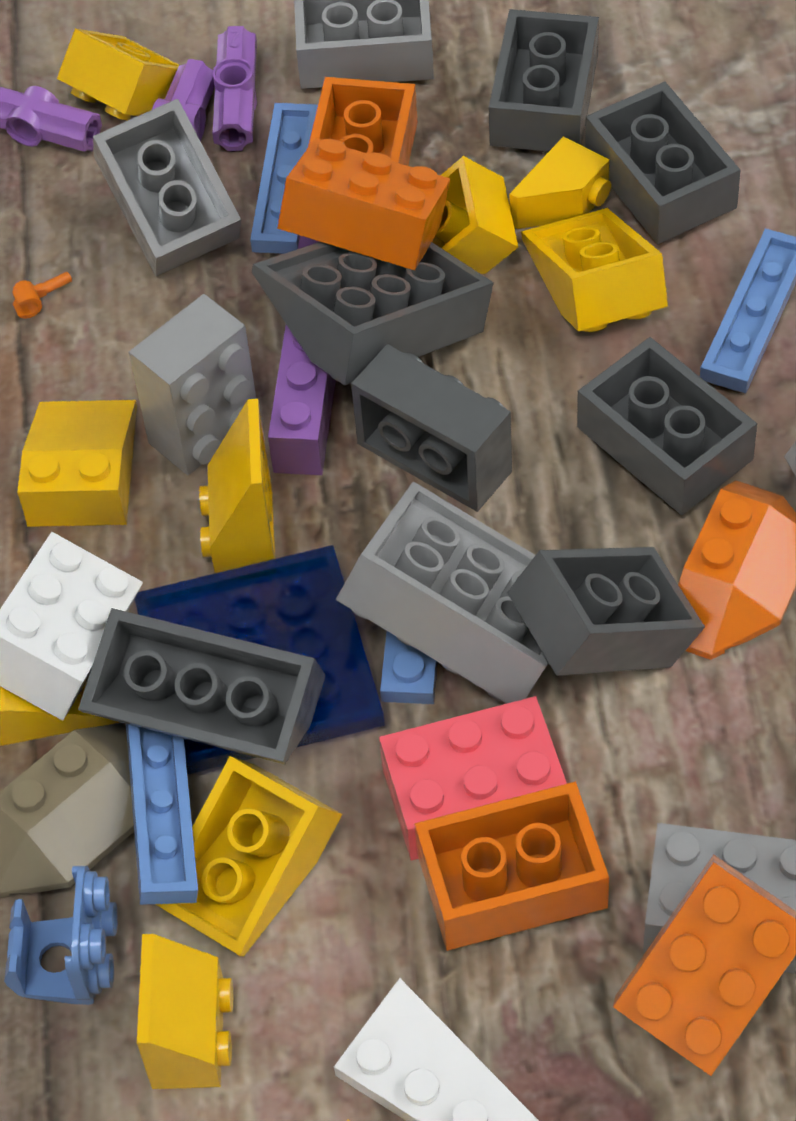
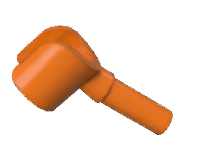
M66 271L36 285L26 280L17 282L12 291L15 298L13 306L17 315L23 319L37 315L43 306L40 298L72 282L71 275Z

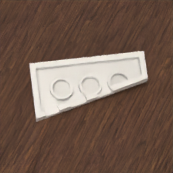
M401 978L398 979L334 1066L335 1076L405 1121H539Z

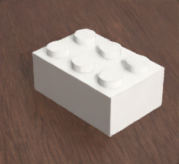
M51 532L0 609V686L63 721L89 678L111 608L128 612L143 582Z

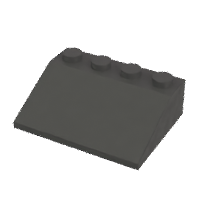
M323 242L255 263L252 267V274L310 361L344 385L352 383L387 344L403 353H411L419 357L482 333L494 282L432 242L415 271Z

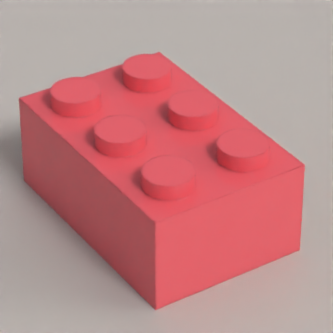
M536 696L379 737L383 772L411 861L419 859L414 823L567 784Z

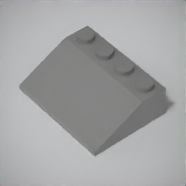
M413 481L361 553L336 600L349 607L359 617L372 621L395 635L402 643L415 647L441 663L448 671L461 675L487 691L494 699L505 703L526 699L548 664L538 643L527 625L522 621L520 613L507 593L535 557V554Z

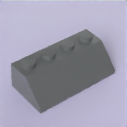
M111 608L78 710L106 719L286 764L311 725L325 679V673L315 658Z

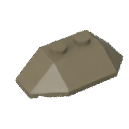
M119 723L73 730L0 791V898L11 897V894L37 893L69 888L75 883L72 875V866H88L89 870L92 869L134 832L127 733L124 724Z

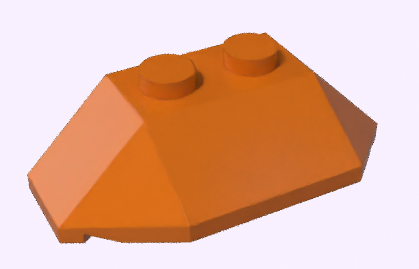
M736 480L720 489L684 565L678 584L705 626L702 632L685 650L686 652L712 660L724 654L726 649L746 643L781 624L796 590V512L784 496Z

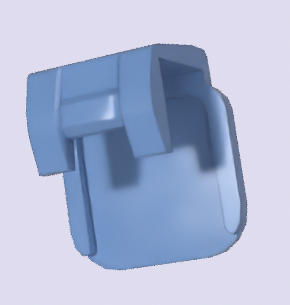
M72 866V875L76 887L73 917L31 922L23 899L15 900L10 915L9 928L11 931L9 933L4 982L12 991L25 998L90 1005L94 1003L96 994L102 992V988L113 987L114 960L112 953L106 954V936H116L118 915L116 902H109L110 888L108 877H98L97 872L90 871L88 866ZM55 946L66 947L71 951L72 956H65V969L63 971L52 973L42 968L41 958L46 950Z

